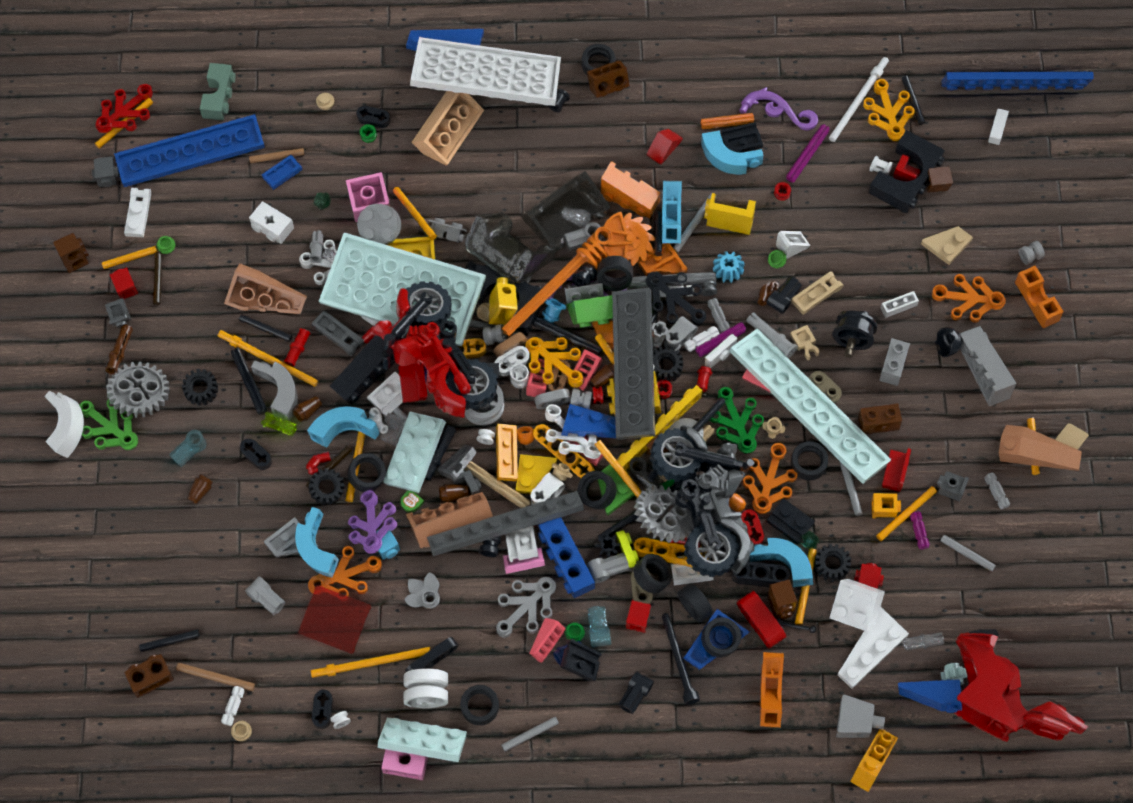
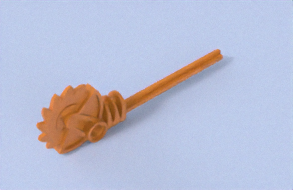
M622 212L612 215L603 227H599L587 239V243L584 242L582 244V248L576 250V256L501 328L503 333L509 337L584 263H589L597 269L600 261L609 256L626 258L628 261L630 260L632 266L637 263L639 258L642 262H645L647 252H653L650 242L655 241V238L647 232L652 227L647 224H641L643 217L631 219V213L626 214L624 218ZM598 235H603L606 241L599 240Z

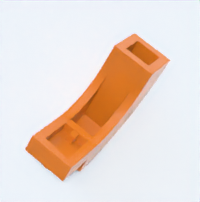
M763 652L760 683V726L781 727L784 653Z

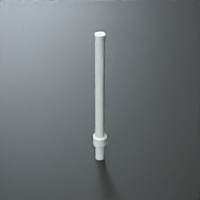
M883 57L879 64L873 68L870 73L871 76L830 135V141H836L875 81L881 77L883 69L889 62L888 58Z

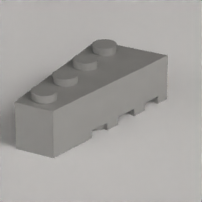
M979 326L960 333L959 335L962 340L960 350L988 406L1010 399L1017 383L990 343L986 332H983Z

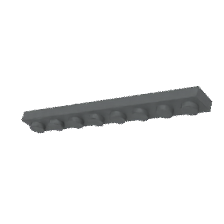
M575 491L427 537L432 555L436 556L584 510L578 492Z

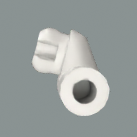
M376 407L369 410V418L377 424L378 431L385 434L388 426L382 423L381 412Z

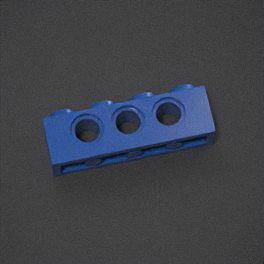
M556 518L540 524L539 532L537 533L538 538L542 544H546L548 548L546 553L549 559H554L557 565L555 566L556 573L559 577H563L565 581L563 585L567 594L571 593L573 598H576L595 589V581L562 518ZM554 538L561 539V542L558 544H554L551 541ZM562 555H568L570 556V559L564 561L561 560L560 557ZM575 571L579 575L573 578L569 576V573Z

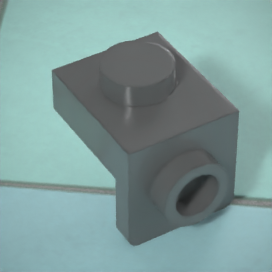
M123 298L105 305L110 318V325L119 328L122 325H127V322L131 320Z
M470 470L462 471L455 480L452 479L453 484H466L471 495L480 493V489H482L478 478L474 479Z

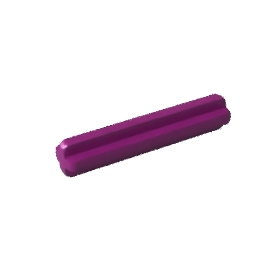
M740 322L695 348L697 355L703 357L710 353L731 334L735 337L740 336L746 332V327Z

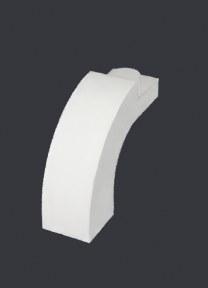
M49 391L45 398L56 408L58 423L54 432L46 440V443L56 453L68 458L80 441L84 425L83 413L75 400L59 392L55 394Z

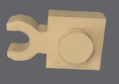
M808 325L790 332V337L794 344L798 346V351L805 350L804 356L807 360L811 358L809 354L811 351L816 356H819L818 347L813 345L816 343V339Z

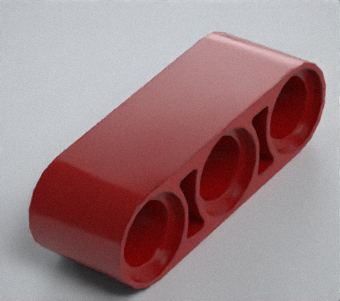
M755 591L750 592L736 602L741 613L769 649L786 638L783 628Z

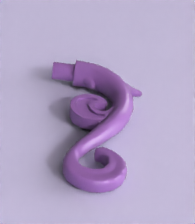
M767 87L749 93L741 102L742 106L739 112L742 114H746L748 108H751L753 104H758V100H770L773 102L767 103L765 107V112L770 117H779L784 110L793 123L805 131L814 129L818 123V116L811 110L799 113V118L807 117L810 119V122L807 124L801 123L788 103L779 95L767 91Z

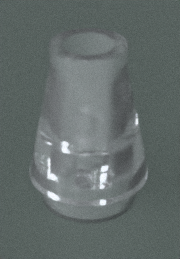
M565 207L562 211V218L579 227H585L590 221V213L584 209Z

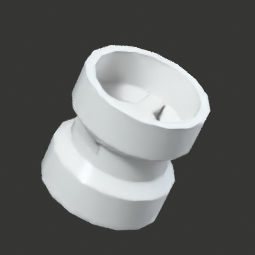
M523 364L513 365L510 369L511 384L519 389L526 387L529 379L528 368Z

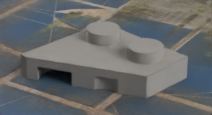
M295 517L264 541V544L276 558L299 553L295 540L296 527L299 522Z

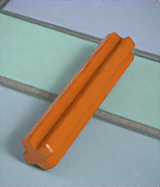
M753 113L704 118L701 119L700 123L702 129L754 123Z

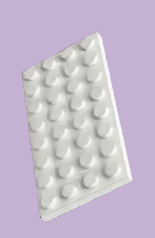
M419 37L410 86L555 106L561 57Z

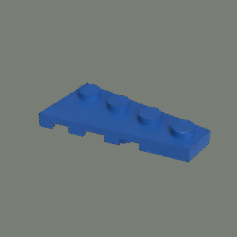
M484 29L411 30L406 48L416 51L419 37L480 46Z

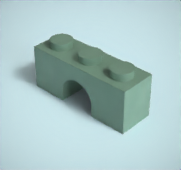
M210 63L207 74L209 88H217L218 90L213 94L203 93L200 105L202 118L224 121L225 114H228V99L232 97L231 85L235 83L236 78L231 65Z

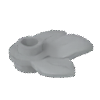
M429 572L424 582L417 579L408 580V589L411 594L404 600L409 606L414 608L423 606L427 609H432L439 604V581L434 574ZM428 597L434 598L432 602L426 601Z

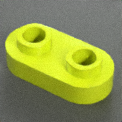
M624 530L616 532L617 542L620 543V550L626 556L629 568H632L639 561L637 552L631 549L630 544H632L629 533H625Z

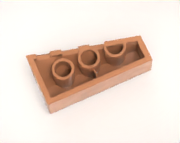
M483 492L459 498L455 504L451 502L442 503L439 508L430 510L429 507L421 509L422 513L413 515L412 512L406 513L420 548L430 547L427 540L429 536L493 517Z

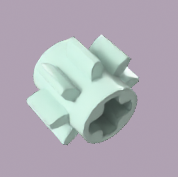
M951 663L944 666V672H940L942 680L960 679V685L964 684L963 680L967 678L965 668L960 667L959 663Z

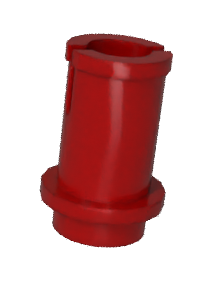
M701 366L697 371L699 375L696 385L702 389V392L707 391L709 378L712 376V369L706 366Z

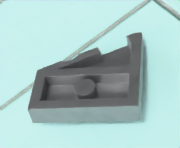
M465 444L438 467L437 470L442 476L455 480L477 452L472 446Z

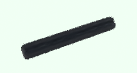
M536 317L533 322L535 328L557 338L564 337L567 343L582 350L586 349L597 356L602 352L600 345L541 317Z
M232 349L231 355L258 414H263L267 411L266 405L241 349Z

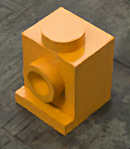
M873 493L871 499L872 518H896L897 513L901 512V501L897 500V494Z

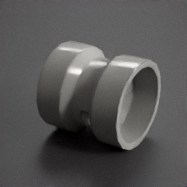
M1039 241L1030 243L1028 247L1023 246L1019 248V256L1025 265L1031 264L1035 259L1039 260L1045 256L1044 249Z
M498 324L493 328L491 326L483 328V338L487 346L493 345L495 342L502 343L507 339V335L501 330L504 326L503 324Z
M573 389L570 404L590 409L592 392L586 391L581 393L580 390Z

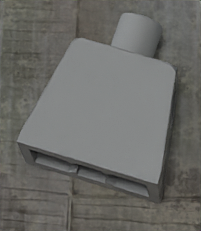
M842 695L836 737L868 738L872 728L884 729L885 717L873 715V704Z

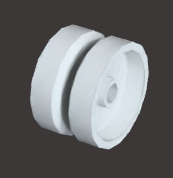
M416 669L406 672L404 674V687L408 689L404 691V704L409 707L423 709L447 705L448 691L444 688L448 686V673L438 669Z

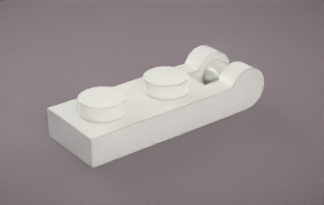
M131 188L124 234L128 237L144 238L151 189L138 190V188ZM138 197L143 198V201H137Z

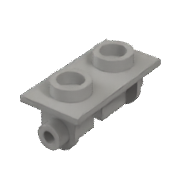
M436 217L434 220H428L432 223L430 227L437 237L443 238L444 232H447V240L457 243L459 241L463 242L464 235H462V231L467 232V230L462 228V224L452 222V225L445 224V220Z
M597 280L590 282L586 286L567 285L564 288L567 304L577 300L604 297L603 284L598 283Z

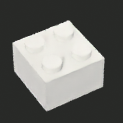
M850 579L840 580L830 619L864 631L874 630L885 591Z

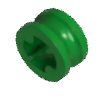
M370 124L361 127L360 135L362 141L366 143L375 141L377 137L375 127Z

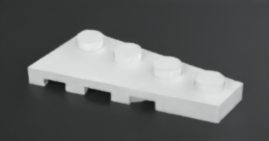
M880 606L874 630L863 632L840 669L838 676L853 689L909 633Z

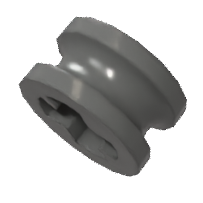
M704 281L700 284L702 296L717 294V284L715 281Z

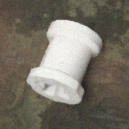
M875 156L869 171H881L889 175L893 163L880 160L878 156Z

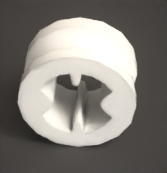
M480 429L478 431L480 436H477V441L485 445H492L494 442L492 438L495 437V433L488 429Z
M347 711L339 712L330 718L331 722H334V729L342 728L351 722L350 718H347Z

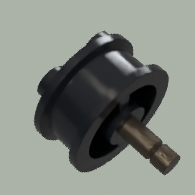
M841 311L836 318L837 326L833 329L832 336L838 344L846 347L844 356L851 358L853 350H866L872 347L874 343L873 334L876 333L878 325L866 311Z

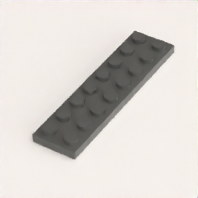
M648 287L612 292L616 439L655 436L651 289Z

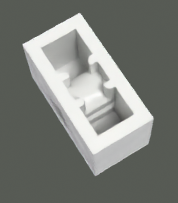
M263 201L249 217L252 229L258 233L262 232L272 242L276 241L282 244L294 229L291 218Z

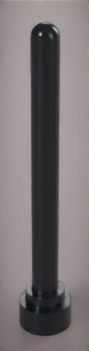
M664 613L662 620L685 690L682 696L685 705H692L699 702L700 697L698 692L692 688L668 613Z

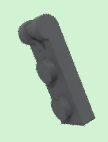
M324 310L311 323L313 328L342 348L349 356H353L356 352L355 349L358 346L361 347L364 343L361 337ZM348 339L352 340L350 345L346 343Z

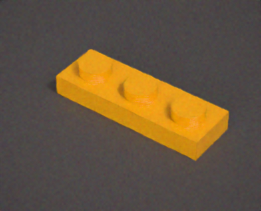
M497 424L496 426L497 480L516 482L518 479L516 425Z

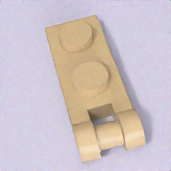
M831 271L794 296L791 302L804 315L829 296L840 291L844 285L841 281L835 279V275Z

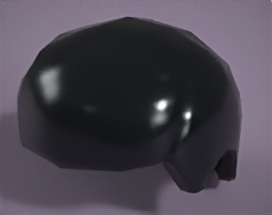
M948 326L941 328L937 332L935 344L940 347L938 354L945 358L956 354L960 350L962 340L957 330Z

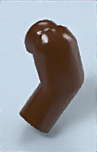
M772 281L761 287L757 302L759 305H766L768 297L775 290L779 289L778 282Z

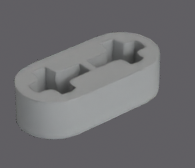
M559 389L539 394L534 398L537 409H546L551 404L559 406L570 402L571 395L569 389Z

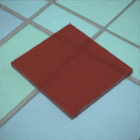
M316 585L298 633L353 654L372 605Z

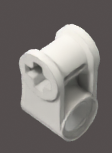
M546 474L531 492V505L558 497L564 490L565 484L553 474Z

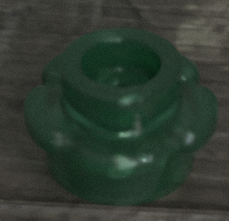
M319 192L314 199V205L320 208V210L327 208L331 202L327 192Z
M808 531L806 534L803 533L801 535V543L807 549L817 548L819 538L813 532Z

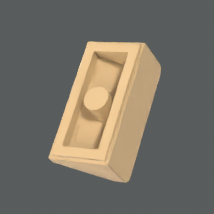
M1068 423L1055 440L1078 450L1089 435Z

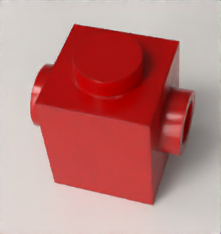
M873 563L862 564L860 570L856 569L854 581L878 589V586L882 587L884 575H881L882 568L877 567Z

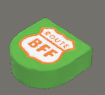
M408 490L401 498L403 510L409 513L417 511L424 504V500L413 491Z

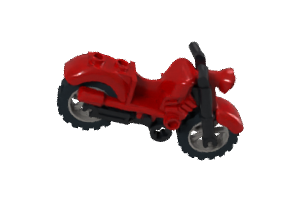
M421 281L419 284L414 283L410 288L407 287L406 289L401 288L396 300V314L399 321L393 327L389 320L379 321L372 329L373 334L382 337L384 340V350L382 352L383 368L386 370L390 368V357L393 354L396 363L400 366L417 363L419 366L423 364L427 369L426 386L430 394L433 393L438 409L441 408L443 413L446 412L452 416L464 418L465 410H469V408L478 410L480 407H486L488 403L490 404L493 401V397L496 396L497 375L496 373L494 374L492 367L487 366V363H481L477 359H474V361L467 359L456 345L457 326L454 322L447 321V318H450L452 307L451 296H448V291L443 289L441 285H435L434 282L430 281L429 283H425V281Z

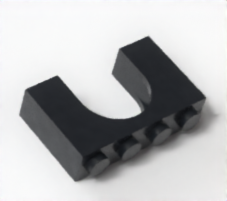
M906 130L897 143L895 153L909 157V160L918 166L920 176L912 181L904 182L879 171L870 184L868 193L907 214L910 208L914 209L917 205L919 194L923 195L927 189L926 184L930 181L928 175L929 168H937L943 165L945 150Z
M477 264L474 272L486 275V279L473 315L477 316L478 307L491 294L498 278H507L508 284L516 287V297L519 300V304L515 314L542 287L527 284L523 279L512 278L505 272H497L490 266ZM544 303L516 330H520L524 335L528 336L533 327V322L538 317Z

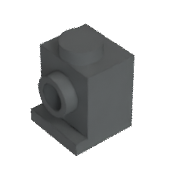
M946 471L944 476L940 475L937 486L940 487L938 494L960 502L969 478Z

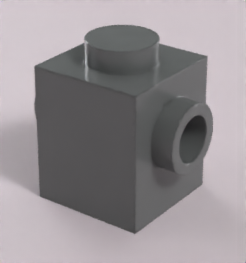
M113 158L94 159L92 178L97 181L98 186L110 187L111 185H117L119 170Z

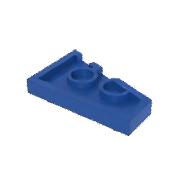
M570 404L561 436H568V433L578 434L581 437H585L586 434H593L602 438H616L615 417Z
M716 609L707 624L715 618L724 617L732 619ZM735 622L740 629L741 639L750 633V631ZM716 626L710 632V642L716 648L725 649L731 645L733 636L728 628ZM702 631L683 658L699 670L716 658L704 649L701 641Z

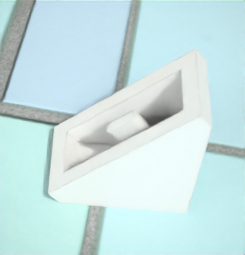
M780 231L776 242L777 248L786 254L787 259L810 247L801 231Z

